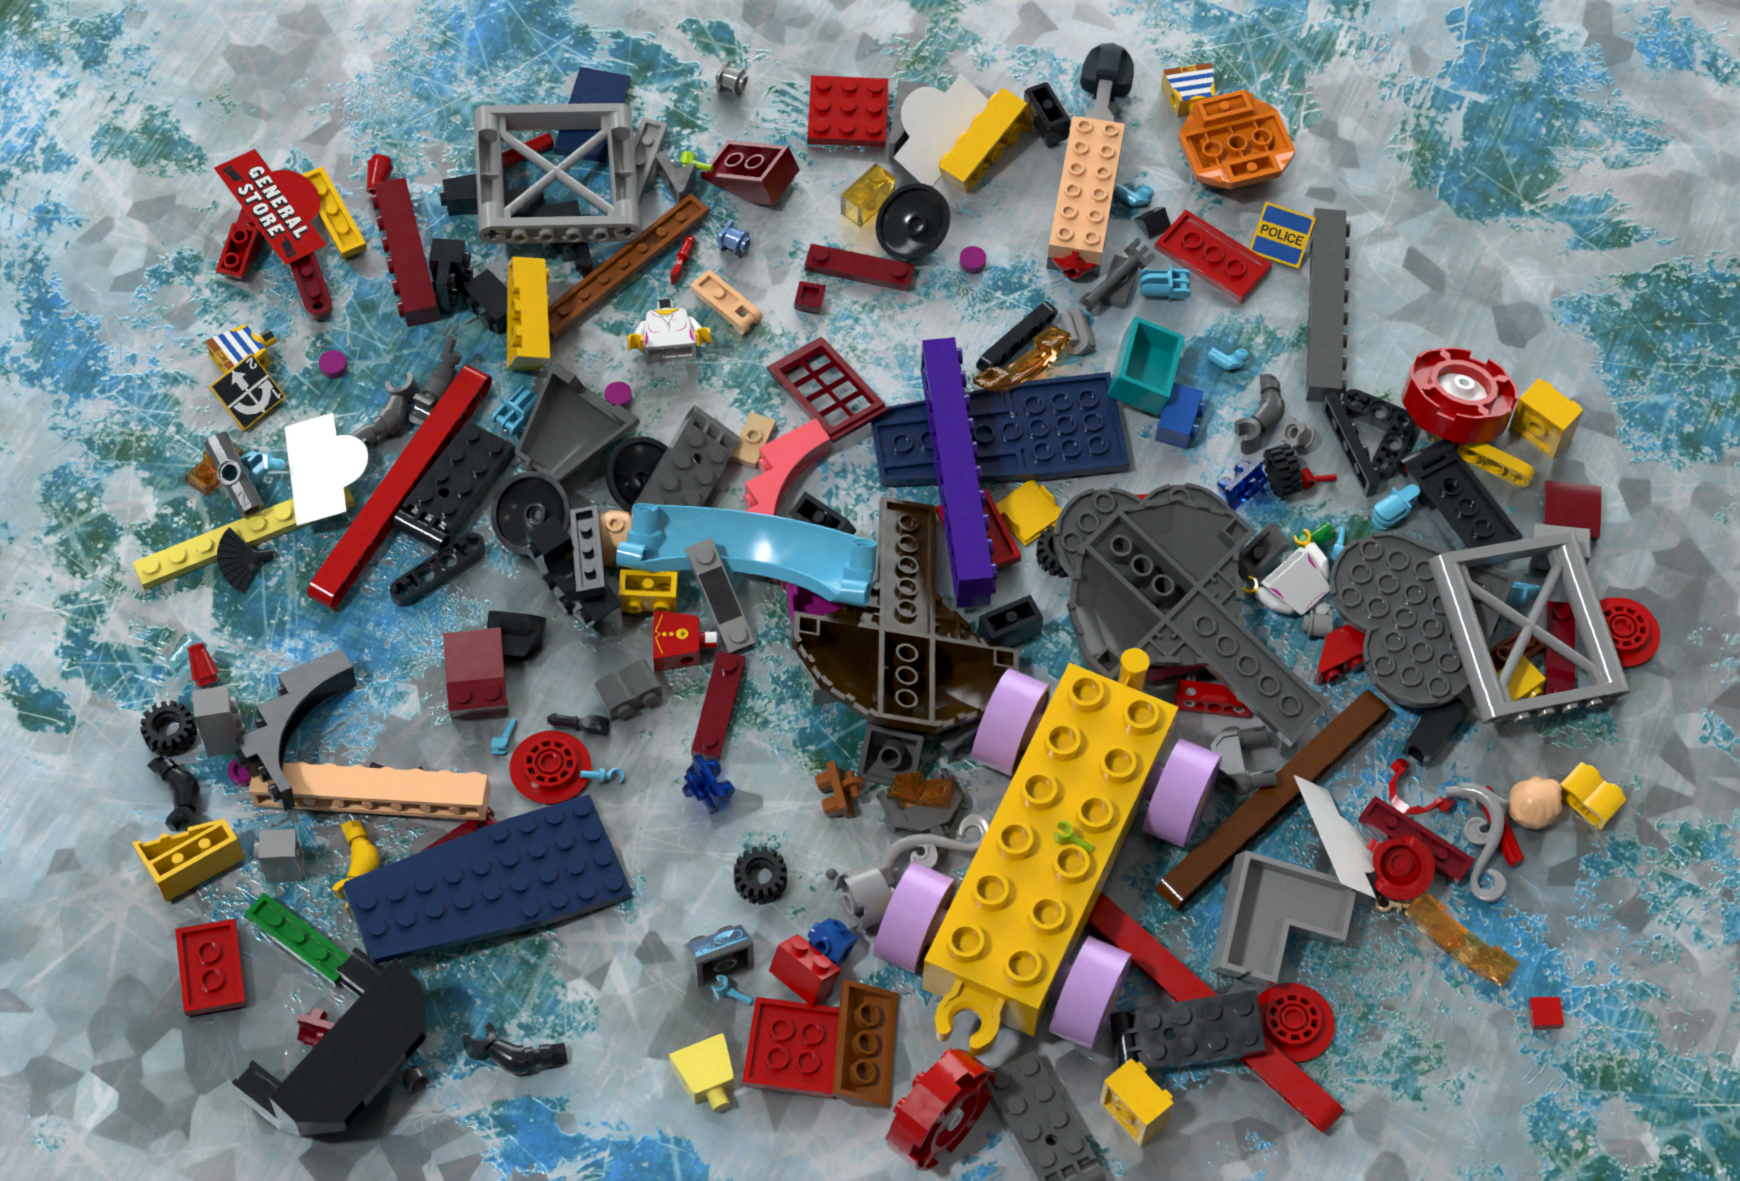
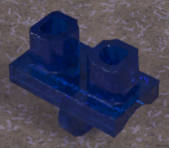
M1256 458L1251 463L1241 460L1235 466L1234 472L1236 477L1233 480L1224 476L1217 482L1219 493L1226 498L1227 504L1231 509L1235 510L1245 500L1249 501L1252 497L1256 500H1261L1265 497L1266 491L1264 486L1267 484V477L1262 470L1264 463L1261 459Z
M701 754L695 755L692 758L693 764L686 770L684 779L687 784L682 788V792L685 797L695 796L697 801H703L710 814L718 812L721 804L732 798L735 789L728 780L718 783L716 777H719L721 773V766L716 758L704 760Z

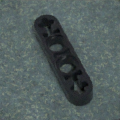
M1048 301L1041 303L985 351L977 361L976 368L987 377L994 374L1053 322L1057 316L1058 309Z
M468 532L396 579L390 586V595L393 603L400 607H407L479 560L485 553L483 537L479 533ZM471 543L473 546L477 544V549L468 548L467 544ZM451 556L457 559L456 564L451 567H446L441 563L446 557ZM424 572L434 574L433 579L429 582H422L418 578ZM400 589L403 591L408 590V595L398 594V591Z

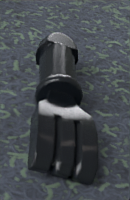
M553 713L547 717V723L552 727L559 726L573 728L574 730L582 729L585 732L601 735L608 734L610 720L603 716L588 715L585 718L578 719V716L572 717Z

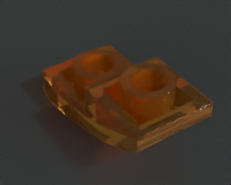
M234 445L239 457H241L243 450ZM207 449L203 452V460L185 474V483L206 496L220 484V480L217 477V469Z
M905 772L896 774L888 795L891 799L908 804L943 807L949 806L957 786L953 778L926 780L923 772Z

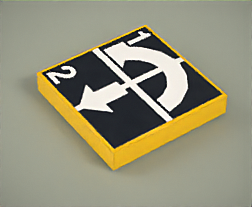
M252 353L248 354L208 386V389L241 431L247 429L286 397Z

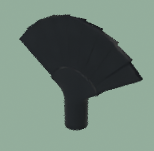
M230 527L224 532L218 544L217 562L223 578L229 585L244 594L256 564L260 561L274 559L271 548L259 551L254 550Z

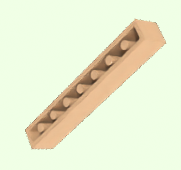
M305 762L283 764V774L292 787L296 807L292 809L486 820L491 788L488 776L478 772L464 774L453 773L447 770L431 772L421 769L397 770L391 767L366 768L361 765L347 767L331 763L324 765H313ZM258 774L252 776L249 794L253 805L256 807L282 808L279 801L274 803L267 788L269 784L267 782L262 783Z

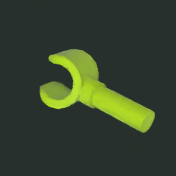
M682 152L680 157V163L683 164L682 167L695 163L696 169L710 172L714 170L713 165L696 161L697 157L693 152Z
M1059 822L1057 828L1064 831L1066 835L1056 831L1054 834L1055 842L1058 844L1070 842L1088 852L1093 850V845L1073 834V827L1069 822Z

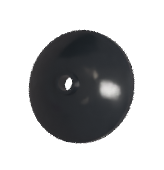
M912 183L898 188L886 198L877 214L875 229L880 246L892 257L903 261H914L928 256L940 246L947 235L951 217L948 202L937 189L927 184ZM923 225L922 229L918 231V228Z
M649 437L630 438L618 445L607 461L606 482L609 492L615 502L628 513L631 511L668 448L662 442ZM635 479L640 482V487L636 485Z
M535 471L516 474L505 481L494 496L491 506V523L494 533L507 549L517 554L529 556L524 547L528 544L526 534L552 516H555L568 532L571 524L570 510H572L570 498L559 481L550 475ZM540 510L541 518L536 520L535 513Z

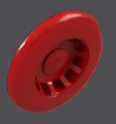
M1609 597L1599 600L1622 667L1636 666L1650 659L1660 643V628L1653 614L1640 603L1628 598Z
M542 731L529 736L517 746L510 761V776L516 789L526 798L542 804L561 803L577 795L586 785L589 778H580V770L591 771V759L586 747L576 737L562 731Z
M1281 983L1269 987L1258 996L1264 1037L1292 1062L1312 1059L1327 1048L1334 1034V1016L1329 1004L1318 992L1298 983ZM1276 1012L1275 1016L1270 1015V1013ZM1273 1023L1276 1025L1275 1029L1272 1027ZM1279 1033H1282L1283 1035H1285L1286 1038H1284V1037H1282L1281 1035H1279ZM1308 1033L1309 1036L1305 1038L1304 1034Z

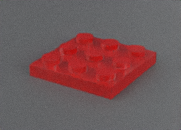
M811 75L807 144L886 147L889 78Z
M756 997L742 1086L833 1098L839 1008L823 1005H814L812 1007L808 1003Z

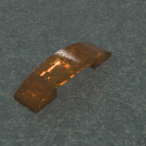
M1052 325L1033 338L1034 349L1004 369H999L992 365L974 377L972 381L974 384L989 391H1005L1018 387L1025 381L1032 380L1049 367L1066 347L1071 335L1069 332Z
M1426 891L1416 897L1405 911L1416 927L1436 946L1464 967L1492 983L1503 986L1519 965V962L1496 944L1491 948L1444 912L1447 907Z

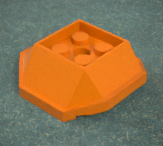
M1245 89L1195 101L1178 135V142L1195 181L1206 183L1215 190L1223 188L1234 189L1279 178L1293 160L1296 151L1278 111L1269 104L1254 98V95Z

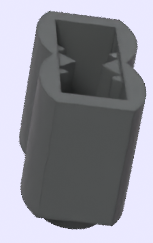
M646 659L634 662L621 671L611 673L594 683L595 692L611 720L617 718L624 719L630 716L637 707L652 706L662 696L661 685Z

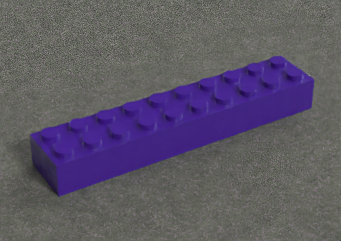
M955 337L922 340L920 372L956 608L990 605L991 594H996L995 580H997L996 563H992L991 555H993L992 538H988L989 517L988 514H984L983 506L986 505L984 489L980 490L979 482H982L981 467L976 465L978 448L977 442L972 440L974 423L973 418H969L968 411H970L969 394H965L964 387H967L966 373L961 371V364H963L962 348H957Z

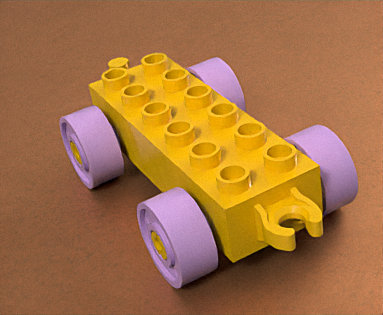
M1131 648L1124 651L1120 659L1121 667L1118 682L1069 663L1050 703L1051 685L1009 668L997 684L980 722L972 748L971 759L1009 775L1013 779L956 896V879L919 863L912 862L903 874L888 904L873 951L874 957L917 975L923 968L922 989L943 998L937 1006L934 1020L935 1034L939 1041L945 1042L950 1038L953 1031V1018L961 1011L974 1012L981 1020V1028L972 1034L969 1041L968 1050L973 1056H978L991 1048L997 1040L1000 1023L1034 1037L1051 999H1054L1058 1002L1051 1020L1049 1032L1090 1050H1093L1097 1045L1109 1021V1014L1112 1013L1131 964L1132 954L1089 936L1084 942L1074 964L1069 962L1070 957L1143 800L1146 799L1151 802L1145 816L1142 831L1185 848L1206 806L1222 761V755L1180 738L1166 765L1161 763L1172 740L1179 707L1142 692L1150 663L1149 656L1143 650ZM1059 822H1069L1073 827V834L1093 845V850L1088 852L1070 842L1065 844L1055 842L1054 834L1056 831L1066 835L1064 831L1057 828Z

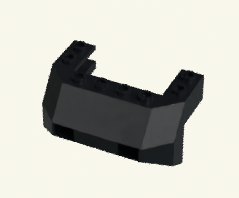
M355 947L352 951L353 954L342 966L339 965L336 968V972L342 977L340 983L359 998L283 1082H280L252 1060L248 1064L247 1070L232 1082L237 1097L285 1133L302 1136L344 1131L427 1039L425 998L421 982L396 958L386 968H383L379 964L371 963L368 955Z

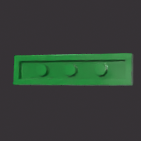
M263 893L244 913L246 920L335 987L337 986L342 977L337 974L336 968L339 965L342 966L350 957L266 893Z

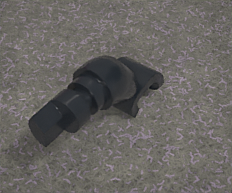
M163 756L154 758L147 767L162 781H166L169 791L173 794L174 811L167 817L166 826L173 832L178 831L181 824L189 822V825L185 828V832H187L188 827L202 824L194 813L197 810L200 786L197 779L191 772L179 768L170 758L165 759Z
M490 1022L485 1026L487 1038L482 1041L473 1040L468 1032L462 1033L464 1050L470 1058L474 1060L489 1058L506 1073L526 1074L527 1070L536 1069L538 1064H541L542 1067L568 1063L565 1042L539 1045V1049L534 1050L533 1046L524 1048L523 1045H515L503 1039L497 1041L496 1030Z

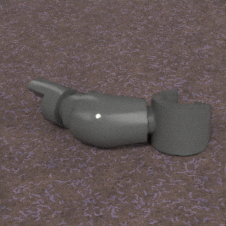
M447 336L440 356L442 362H439L437 368L432 370L422 394L417 393L413 397V402L416 403L406 420L421 426L456 378L457 368L455 365H459L462 354L454 351L457 341L454 336Z
M411 371L405 374L407 381L400 387L394 388L391 381H385V387L390 396L382 410L377 413V417L372 419L371 425L366 423L349 434L350 436L360 440L365 438L367 443L371 445L378 440L377 437L379 435L382 437L388 433L392 435L405 423L407 406L413 404V397L420 393L419 386Z
M1259 374L1262 396L1258 404L1259 407L1251 418H1241L1234 422L1235 433L1238 436L1249 434L1244 436L1241 441V452L1245 455L1253 454L1260 448L1261 432L1264 433L1276 425L1284 415L1285 403L1280 395V382L1277 380V377L1271 374Z

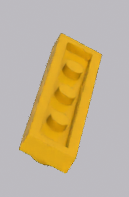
M321 166L302 174L312 182L319 193L320 210L318 216L342 259L366 250L367 245L324 167Z

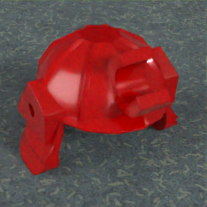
M1407 834L1403 839H1390L1383 842H1378L1374 838L1370 840L1366 848L1374 853L1372 856L1373 868L1377 874L1375 887L1381 894L1394 900H1410L1420 896L1428 889L1434 878L1435 862L1431 851L1423 842Z

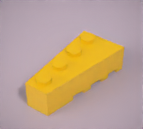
M513 256L508 263L507 369L540 371L550 359L549 295L547 294L549 268H546L545 259Z

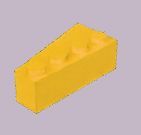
M1003 87L997 94L994 93L989 98L987 107L983 112L976 114L973 118L971 126L966 133L963 132L959 135L953 149L949 153H945L940 159L939 170L941 177L967 193L988 172V164L990 162L997 163L1002 158L1005 147L1008 144L1013 147L1019 140L1018 134L1020 131L1024 130L1027 132L1032 127L1028 103Z

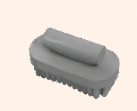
M1070 307L1060 315V327L1068 352L1075 356L1094 352L1096 345L1088 326L1087 315L1077 307Z

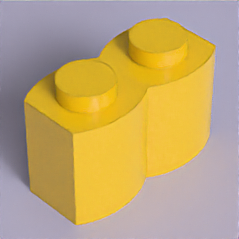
M1582 762L1560 784L1562 787L1561 801L1577 811L1588 823L1599 830H1602L1622 809L1627 800L1620 787L1604 781L1600 772L1595 767Z

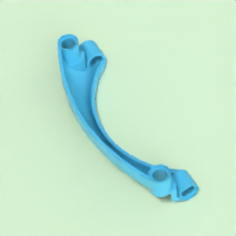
M638 503L632 507L631 529L627 533V542L621 541L617 549L616 563L619 567L649 572L692 570L684 549L712 538L725 571L756 574L783 580L806 588L830 602L867 607L872 590L873 573L875 572L877 542L828 527L761 513L697 506Z

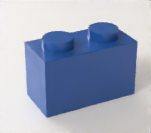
M1173 382L1170 398L1164 405L1157 426L1155 441L1187 450L1189 441H1195L1199 425L1195 424L1197 417L1202 419L1206 403L1202 402L1204 391Z

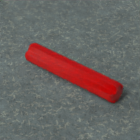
M547 132L523 142L537 153L554 146L553 138ZM513 148L502 152L503 168L526 159V157Z
M1486 786V788H1488L1494 793V790L1491 786ZM1480 803L1491 826V820L1488 810L1482 803ZM1504 814V831L1499 846L1508 865L1514 867L1523 863L1524 856Z

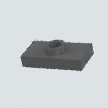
M1114 255L1107 277L1127 258ZM1136 264L1099 299V302L1125 309L1139 270L1138 265Z

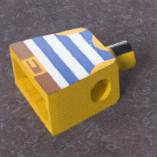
M1212 63L1163 70L1161 87L1177 116H1189L1195 101L1215 97Z
M242 325L206 340L205 343L210 358L224 374L250 353L256 357L264 369L267 368L270 361L266 349L277 343L269 329L255 336L247 325Z

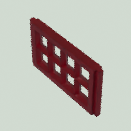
M822 337L767 366V370L773 379L811 421L817 419L830 437V442L835 443L888 413L885 403ZM823 352L831 362L813 371L806 361ZM802 365L809 374L792 383L785 376V373ZM836 367L844 376L826 385L819 376ZM815 379L822 389L805 398L797 388ZM849 381L857 391L840 400L832 390ZM828 393L836 403L818 412L811 402ZM863 396L871 405L853 414L846 407V404ZM841 408L849 418L832 427L824 417Z

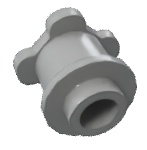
M728 60L724 61L715 78L717 80V90H722L724 86L732 89V92L735 94L740 90L743 91L748 82L745 69L741 68L738 70L730 67V61Z
M1290 416L1286 418L1283 430L1278 433V439L1281 442H1287L1291 445V448L1306 450L1315 440V430L1310 424L1298 423L1295 417Z
M1329 609L1328 615L1314 613L1313 610H1310L1309 615H1303L1301 631L1306 632L1307 638H1310V635L1324 637L1325 642L1326 635L1332 632L1334 610Z

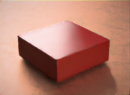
M1560 996L1529 998L1528 1004L1532 1029L1563 1028L1564 1020Z

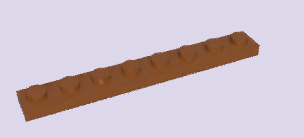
M690 193L641 232L637 239L630 241L548 307L549 336L553 340L705 219L709 215V208Z

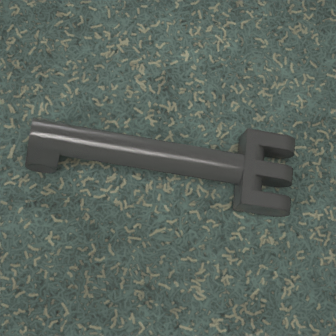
M1138 237L1124 250L1129 257L1092 292H1087L1079 300L1081 305L1085 303L1088 306L1086 310L1089 313L1099 304V299L1136 264L1143 270L1156 258L1153 253L1149 254L1146 259L1142 256L1149 249L1146 245L1139 251L1135 249L1141 243Z

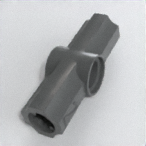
M221 432L207 438L204 445L217 469V477L221 483L225 484L240 516L245 517L261 510L264 504L251 480L250 470L242 463L228 433ZM234 468H237V477L231 481L230 473Z

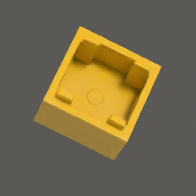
M1538 378L1519 398L1509 428L1551 459H1554L1573 439L1583 409L1580 408L1578 403L1569 400L1555 390L1549 382H1544Z
M1131 1058L1104 1080L1099 1103L1134 1141L1142 1147L1168 1125L1174 1103L1171 1101L1172 1095L1166 1089L1162 1091L1145 1073L1146 1067L1141 1062L1136 1063Z

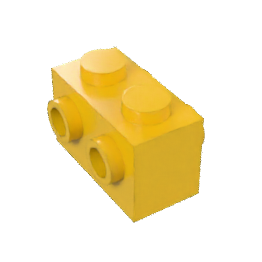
M620 570L619 600L622 602L620 610L629 613L653 612V610L677 613L678 572Z

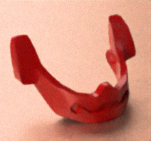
M1404 758L1395 760L1390 766L1395 774L1389 782V798L1394 808L1408 815H1419L1434 809H1440L1446 813L1456 803L1452 798H1442L1439 796L1432 804L1424 808L1420 805L1415 807L1408 806L1398 797L1397 784L1409 767V763Z

